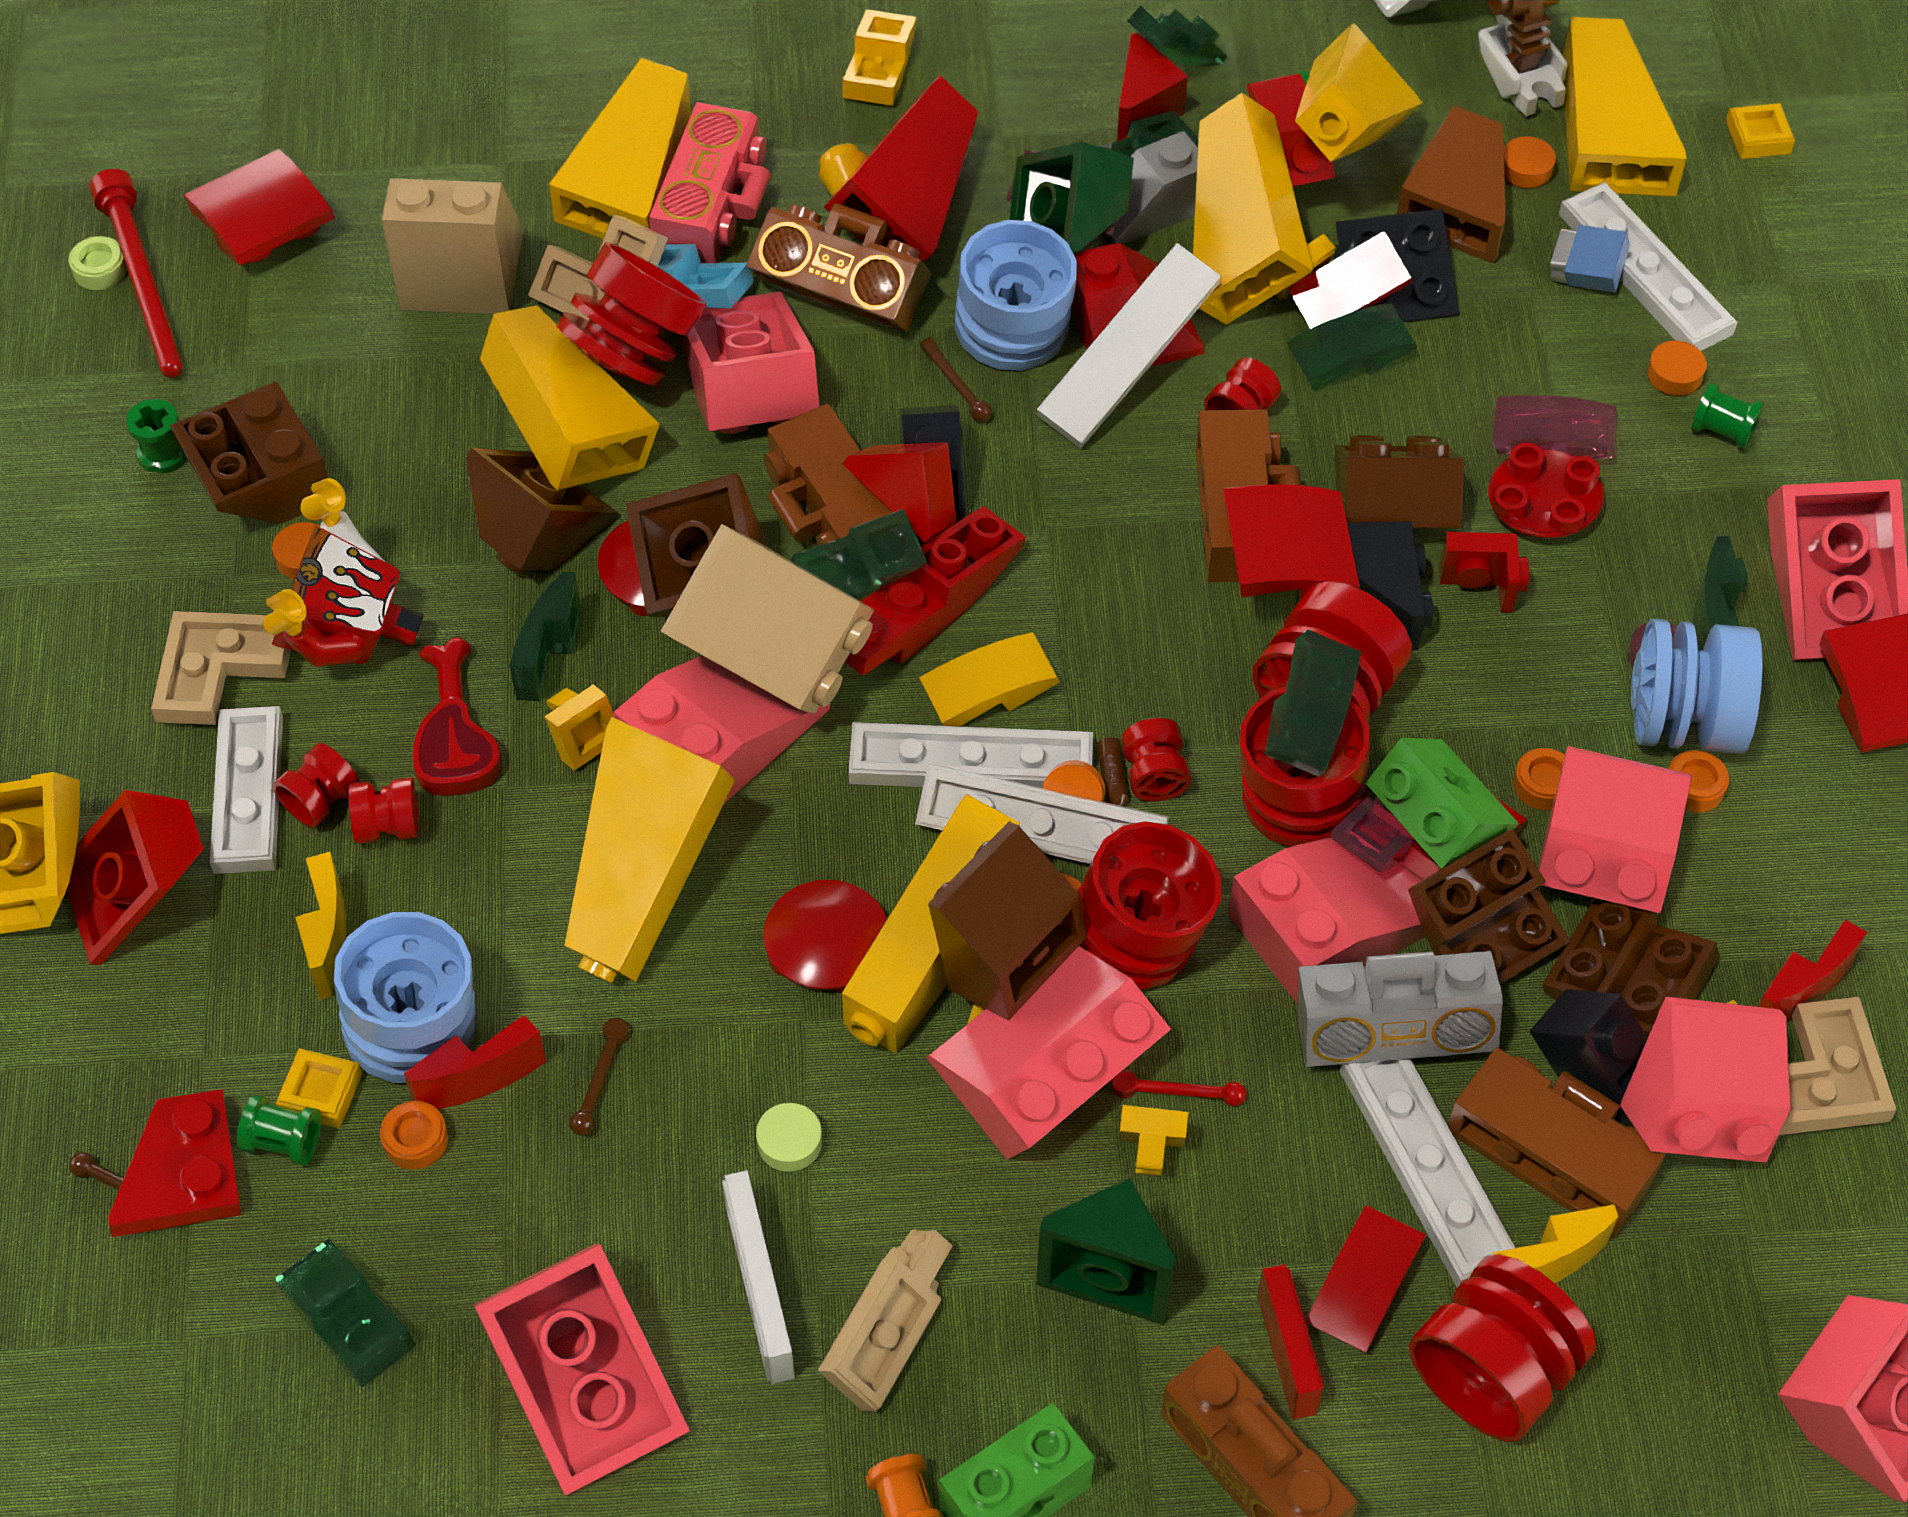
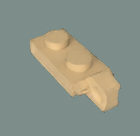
M911 1230L901 1246L898 1248L893 1247L885 1256V1259H882L818 1369L819 1373L862 1411H877V1409H880L942 1300L936 1294L939 1283L934 1278L951 1250L952 1245L937 1230Z

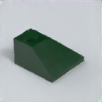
M1077 142L1018 156L1009 220L1032 221L1050 228L1069 244L1073 253H1077L1127 212L1129 198L1133 189L1131 178L1134 158L1085 142Z

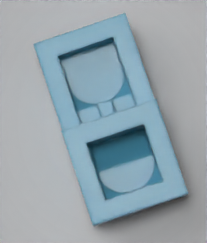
M666 244L657 266L699 294L706 301L705 307L732 308L754 283L751 270L746 267L747 263H701L696 244Z

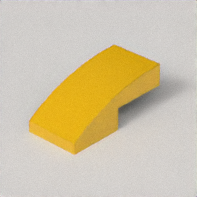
M866 9L855 34L854 55L843 78L842 98L894 105L910 55L917 17Z
M1033 632L983 646L919 677L944 726L961 727L1001 702L1010 712L1060 683L1057 674Z
M331 852L306 858L320 910L295 917L320 1000L333 997L335 991V958L346 940L344 899Z
M1615 1205L1550 1216L1540 1244L1493 1252L1492 1255L1501 1254L1519 1259L1542 1272L1552 1282L1556 1283L1577 1271L1607 1245L1618 1219Z

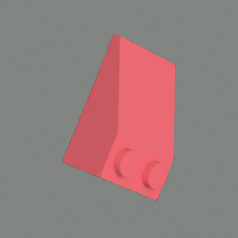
M781 292L741 297L732 308L705 307L689 335L679 334L698 407L709 431L717 430L728 434L745 431L753 424L766 422L780 424L819 407L815 351Z
M1900 479L1782 485L1767 498L1771 557L1793 661L1826 659L1819 646L1825 630L1908 614V568Z
M702 655L656 675L616 709L613 714L615 719L722 766L735 779L725 800L726 803L830 710V703L826 707L819 706L815 714L800 710Z
M1381 826L1285 848L1235 875L1233 878L1228 912L1229 917L1297 1005L1298 967L1363 962V966L1366 967L1367 956L1395 954L1426 936L1408 891L1409 888L1423 879L1401 865L1405 855Z
M593 1244L473 1304L565 1496L690 1431L600 1244Z

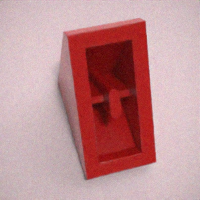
M1131 33L1119 104L1116 144L1118 146H1129L1185 115L1188 76L1146 37L1139 33Z
M948 442L874 445L849 455L843 462V465L924 543L929 542L957 523Z

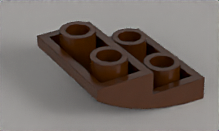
M1513 828L1408 889L1419 922L1434 955L1491 951L1499 984H1502L1571 942L1538 890V887L1544 884L1546 880Z
M1595 898L1570 938L1571 942L1566 945L1542 985L1544 992L1555 1000L1566 989L1621 994L1648 1038L1665 996L1696 999L1719 959L1717 942L1658 925L1656 912Z

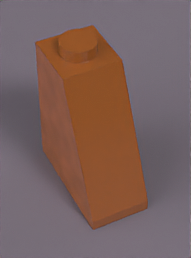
M1454 105L1401 187L1397 214L1443 209L1449 247L1494 264L1498 257L1506 220L1503 124Z

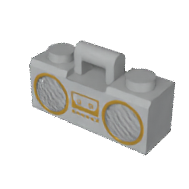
M1432 951L1367 956L1366 967L1363 966V962L1298 967L1297 1022L1306 1067L1493 1052L1496 1047L1499 1048L1503 1002L1502 991L1491 951L1434 956Z

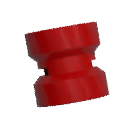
M1248 357L1241 358L1228 371L1225 382L1218 383L1206 396L1204 408L1205 411L1268 410L1281 396L1282 388L1275 373L1264 363Z
M1150 718L1136 722L1125 730L1122 734L1121 742L1125 758L1133 765L1129 770V780L1135 797L1143 801H1165L1179 796L1189 788L1192 778L1188 762L1184 757L1180 756L1184 742L1181 728L1177 722L1167 718Z
M317 743L304 755L303 765L296 771L287 770L273 783L272 787L278 800L294 818L309 828H316L328 817L330 806L336 800H346L349 797L350 783H357L359 779L349 763L338 752L324 743Z
M412 777L393 779L388 786H382L381 791H377V787L369 781L350 783L349 812L352 834L356 844L376 842L381 836L382 831H385L386 835L393 834L400 840L419 838L418 801Z

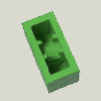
M1400 738L1365 783L1441 869L1512 828L1515 830L1519 825L1515 818L1442 739Z
M1052 1402L939 1479V1510L944 1517H1049L1091 1488L1095 1456Z

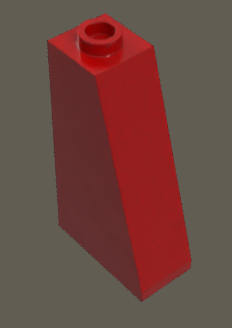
M939 75L905 111L825 204L824 208L831 212L832 207L838 203L886 220L888 227L881 246L887 248L890 240L905 243L920 251L918 259L924 262L937 248L979 111ZM851 232L862 243L864 242V236Z

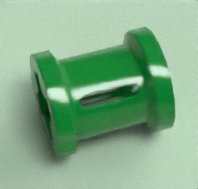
M1711 382L1698 405L1691 430L1699 433L1703 429L1716 432L1735 440L1736 447L1745 450L1759 423L1765 403L1756 399L1751 404L1720 392L1719 385Z
M159 398L147 399L134 405L127 414L126 425L130 435L139 443L136 455L140 466L148 472L166 474L181 467L185 462L186 456L170 427L171 424L179 422L177 411L170 402Z
M254 1094L246 1103L238 1125L237 1147L243 1152L254 1153L257 1149L287 1155L290 1156L292 1164L305 1166L312 1158L318 1144L322 1123L321 1112L319 1109L306 1107L300 1112L270 1105L269 1100L264 1096Z

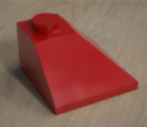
M1120 243L1073 253L1077 264L1071 317L1086 350L1159 263ZM1191 318L1150 367L1204 354V345Z
M125 789L77 843L74 864L66 890L90 964L101 965L204 850L187 800Z

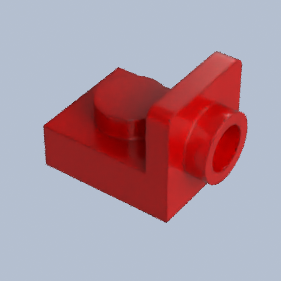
M1447 531L1439 563L1440 584L1461 585L1467 588L1498 586L1500 612L1512 613L1517 593L1526 592L1529 582V561L1527 557H1519L1517 533Z

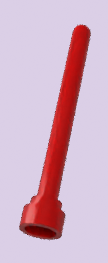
M112 168L97 173L89 184L94 205L97 210L111 218L160 370L165 377L176 378L182 373L183 364L132 215L137 201V192L132 177L122 169Z

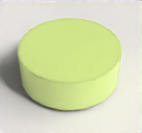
M104 236L87 238L79 242L70 252L69 264L74 279L84 288L91 290L110 288L118 284L127 273L120 245L112 238Z
M796 1103L779 1104L766 1111L758 1122L756 1129L758 1151L761 1158L772 1168L785 1172L798 1171L812 1164L818 1157L822 1147L821 1124L815 1113L809 1108Z

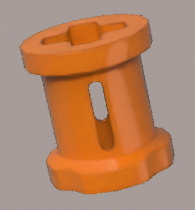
M920 1454L892 1457L868 1470V1475L865 1477L868 1489L877 1492L884 1517H943L940 1510L933 1509L923 1478L927 1465L924 1457Z

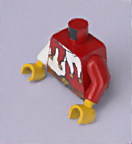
M327 478L312 484L311 489L314 494L303 498L301 512L307 519L313 521L322 519L320 527H314L292 588L282 590L266 599L267 606L274 610V612L266 615L263 620L266 632L275 635L272 645L297 651L314 667L368 663L380 635L412 647L424 614L391 602L400 577L399 571L380 557L362 538L348 515L341 511L346 503V495L340 483L335 479Z

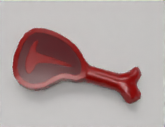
M453 637L443 646L426 645L419 652L421 660L431 664L437 671L439 703L426 715L417 730L412 753L413 771L421 789L432 795L453 796L474 793L492 785L501 774L502 756L497 741L490 733L471 721L469 708L464 702L461 665L471 653V645L462 637Z

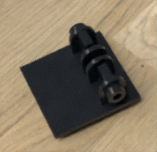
M1443 209L1335 222L1338 244L1334 245L1336 249L1334 250L1333 261L1384 231L1413 281L1350 318L1352 329L1460 315Z

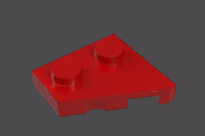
M223 1089L156 1100L108 1215L111 1237L241 1216Z

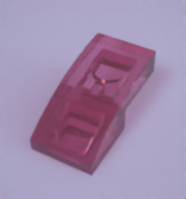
M1548 395L1497 397L1492 441L1498 455L1508 454L1514 446L1528 442L1534 443L1542 449H1554L1574 456H1588L1592 459L1615 457L1618 412L1616 406L1572 397Z
M1367 797L1332 830L1330 838L1379 873L1385 872L1402 862L1410 846L1417 842L1378 797L1374 801Z

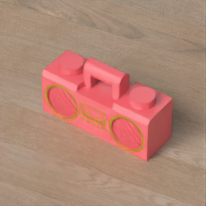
M696 102L650 213L649 222L651 230L668 237L667 244H696L701 263H717L723 245L730 246L732 244L736 230V218L751 220L756 217L771 179L770 171L762 167L766 154V138L759 136V122L755 114ZM739 188H743L741 195H737Z

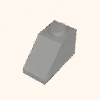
M1184 131L1137 149L1131 156L1134 158L1131 178L1133 189L1128 202V210L1103 231V234L1111 244L1120 243L1124 245L1195 216L1198 148Z

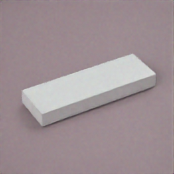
M280 706L219 709L210 865L214 874L276 870L279 800L273 791L272 785L280 777L283 715Z
M748 1171L725 1175V1180L722 1181L725 1207L767 1381L771 1380V1384L795 1379L791 1345Z

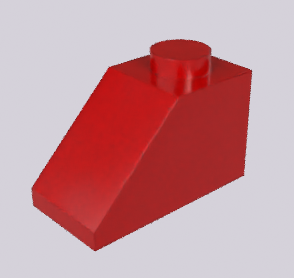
M1300 73L1247 84L1249 98L1275 115L1292 187L1335 178L1333 161H1329L1295 121L1306 87Z

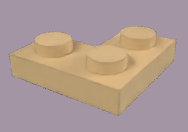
M613 215L600 250L607 241L627 249L658 266L669 238L623 216ZM547 245L528 296L563 313H573L589 320L571 303L573 296L577 292L601 300L605 293L586 276L593 264L592 262L558 246Z
M173 611L151 707L155 721L160 723L216 725L226 676L285 678L291 650L272 645L275 635L267 633L263 626V620L266 615Z
M1860 997L1797 1004L1792 1014V1019L1806 1061L1788 1063L1791 1109L1779 1135L1890 1122L1897 1109Z

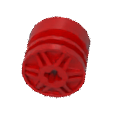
M606 241L586 275L605 294L599 300L593 296L576 292L571 303L589 320L573 313L564 312L556 327L573 341L582 353L599 365L620 376L631 377L645 384L658 387L665 375V371L649 358L647 354L672 363L676 357V351L659 336L661 330L666 329L673 333L688 336L705 308L706 301L691 288L664 270L629 250Z
M1326 581L1311 585L1284 621L1283 628L1272 638L1267 648L1253 665L1252 681L1260 699L1270 691L1292 684H1319L1340 691L1361 708L1367 722H1369L1370 716L1381 704V696L1394 685L1410 661L1412 643L1402 622L1390 608L1374 596L1349 584Z
M1292 684L1267 693L1250 707L1245 716L1240 731L1242 802L1251 824L1268 839L1289 847L1350 833L1359 826L1369 807V787L1365 783L1369 779L1370 726L1361 708L1344 693L1319 684Z
M1143 821L1118 828L1103 839L1077 891L1087 938L1079 946L1130 977L1140 990L1168 983L1184 970L1221 902V875L1212 855L1193 836L1172 825Z
M1494 1254L1485 1256L1477 1264L1469 1279H1464L1457 1287L1452 1296L1453 1303L1441 1305L1413 1336L1408 1347L1411 1361L1418 1374L1441 1403L1467 1424L1487 1436L1504 1442L1520 1441L1553 1401L1552 1391L1564 1390L1576 1374V1371H1580L1596 1351L1594 1332L1583 1312L1559 1286L1542 1272L1519 1259Z

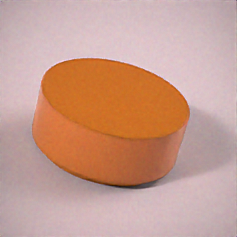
M1523 136L1512 139L1504 147L1505 179L1511 184L1522 188H1536L1546 184L1552 177L1556 161L1553 148L1547 142L1536 137Z
M1684 341L1664 342L1658 345L1651 354L1647 368L1648 379L1656 389L1673 396L1691 394L1702 384L1707 367L1706 358L1697 347Z
M310 522L294 523L285 527L276 535L272 544V551L277 568L284 576L295 580L314 527H320L319 525Z
M1538 748L1525 753L1520 758L1514 774L1513 786L1517 796L1525 804L1539 810L1552 809L1565 754L1550 748Z
M1690 750L1680 753L1671 761L1668 769L1691 774L1685 810L1690 812H1707L1716 808L1722 802L1729 785V773L1719 758L1705 751Z
M1079 760L1065 761L1054 767L1045 779L1042 787L1102 802L1105 797V784L1100 773L1092 765Z
M409 1101L394 1107L387 1113L381 1123L380 1139L386 1156L393 1164L404 1169L416 1170L432 1165L443 1155L448 1144V1132L444 1118L437 1108L426 1102Z

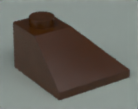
M471 448L466 456L480 538L498 552L497 559L500 563L515 572L526 574L529 570H556L609 527L618 515L616 510L582 484L557 490L549 482L532 451Z
M737 473L626 504L646 613L649 617H669L721 524L754 539L768 548L741 478Z

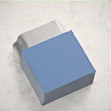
M1579 225L1577 231L1561 229L1550 263L1551 281L1567 283L1568 286L1616 292L1630 247L1627 231Z

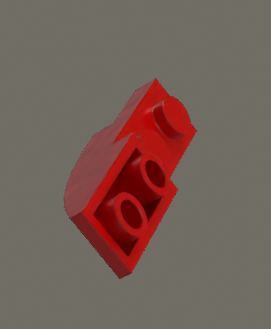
M982 506L907 555L901 575L860 601L874 609L868 620L873 624V627L862 649L855 655L850 653L845 663L862 676L889 658L899 665L904 663L945 630L987 590L1022 549L1026 536L985 506Z

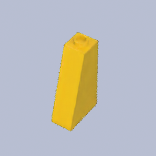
M1570 17L1562 56L1568 63L1564 80L1566 88L1564 98L1569 191L1584 192L1605 182L1617 194L1676 197L1687 159L1686 150L1624 20Z
M1353 23L1314 60L1295 121L1329 161L1332 162L1385 139L1423 102L1357 25Z
M644 58L638 61L549 183L554 222L604 239L613 215L623 216L650 229V213L691 115L687 73Z
M1243 93L1224 103L1220 108L1199 121L1193 255L1220 274L1221 280L1198 309L1225 325L1313 271L1275 115Z
M537 305L493 314L480 361L549 482L557 490L644 469L660 424L606 371L582 353L579 347L556 327L557 324Z
M611 717L605 731L564 945L582 956L578 968L611 984L617 973L635 982L637 981L735 782V779L722 766Z
M968 794L960 801L842 992L844 1025L847 1026L851 1034L859 1041L869 1046H877L879 1044L895 1054L903 1047L948 985L928 903L934 898L937 890L944 883L950 882L974 857L976 851L983 843L990 841L1009 821L1019 826L1020 822Z

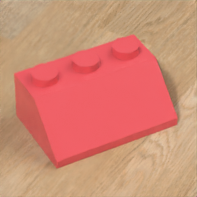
M1078 946L1010 1020L985 1009L926 1058L1006 1160L1031 1148L1169 1032L1171 1028L1130 977Z

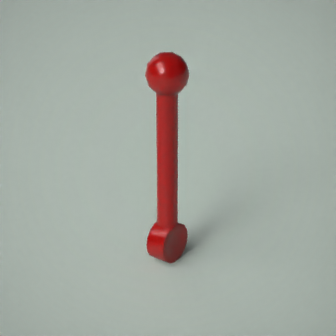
M1122 1070L1112 1079L1113 1093L1123 1099L1132 1097L1136 1092L1223 1099L1227 1105L1235 1107L1241 1105L1247 1096L1245 1087L1236 1081L1228 1082L1223 1087L1137 1079L1136 1075L1128 1070Z

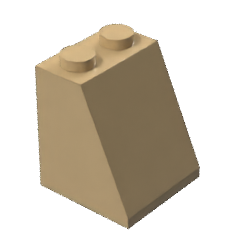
M390 178L382 224L400 309L405 311L495 314L510 311L523 230L502 183Z
M721 524L661 632L794 707L815 714L819 706L826 707L837 694L843 679L838 673L850 653L853 655L857 654L868 640L873 624L868 620L874 609L754 539Z

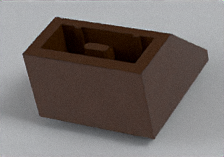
M277 381L170 425L173 435L218 512L282 524L303 515L301 512V502L303 498L314 494L311 489L312 484L328 478L321 454Z
M1352 435L1350 436L1349 445H1335L1337 491L1341 492L1347 523L1412 521L1413 528H1462L1465 459L1449 447V443L1441 442V437L1407 436L1406 446H1400L1384 442L1383 436Z
M1010 821L990 841L983 843L976 851L974 857L950 882L944 883L937 890L934 898L928 903L949 990L1007 1020H1010L1087 938L1079 894L1021 827Z

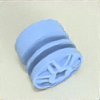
M1006 220L987 225L970 237L961 253L954 330L962 347L977 361L999 370L1023 371L1041 366L1059 353L1068 336L1077 264L1069 244L1050 228L1032 221Z
M1651 618L1646 625L1640 650L1636 654L1631 680V708L1634 713V731L1637 743L1639 745L1655 746L1659 742L1664 727L1666 744L1669 748L1679 749L1685 741L1691 722L1696 723L1698 742L1703 751L1744 754L1748 750L1754 734L1761 695L1763 663L1759 631L1752 627L1715 624L1708 634L1703 650H1698L1695 626L1691 622L1681 621L1677 626L1672 641L1670 623L1664 619Z
M392 912L366 921L346 938L335 958L334 985L337 1003L340 1008L339 1018L342 1038L351 1059L360 1063L362 1069L369 1075L392 1083H406L404 1073L454 1036L457 1035L469 1049L475 1038L476 1027L472 957L463 937L444 920L421 912Z

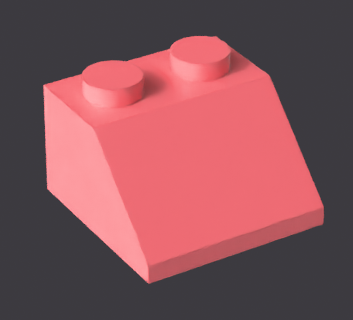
M1567 746L1538 862V869L1546 880L1542 886L1661 913L1677 853L1691 774Z
M1665 996L1620 1104L1649 1149L1653 1152L1767 1162L1791 1109L1786 1016L1780 1009Z
M1847 1295L1778 1395L1809 1442L1893 1500L1905 1503L1908 1499V1304Z

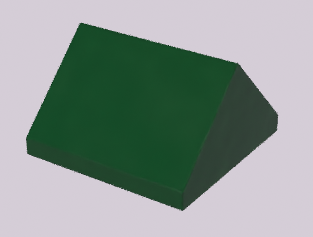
M1128 1178L1043 1217L1039 1230L1036 1285L1164 1325L1168 1313L1176 1257L1132 1180Z

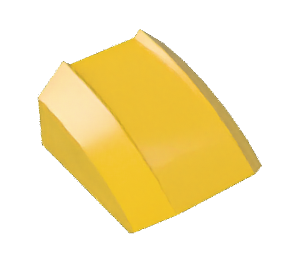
M49 772L31 775V779L0 783V934L50 927L68 887L75 859L80 817L79 779Z

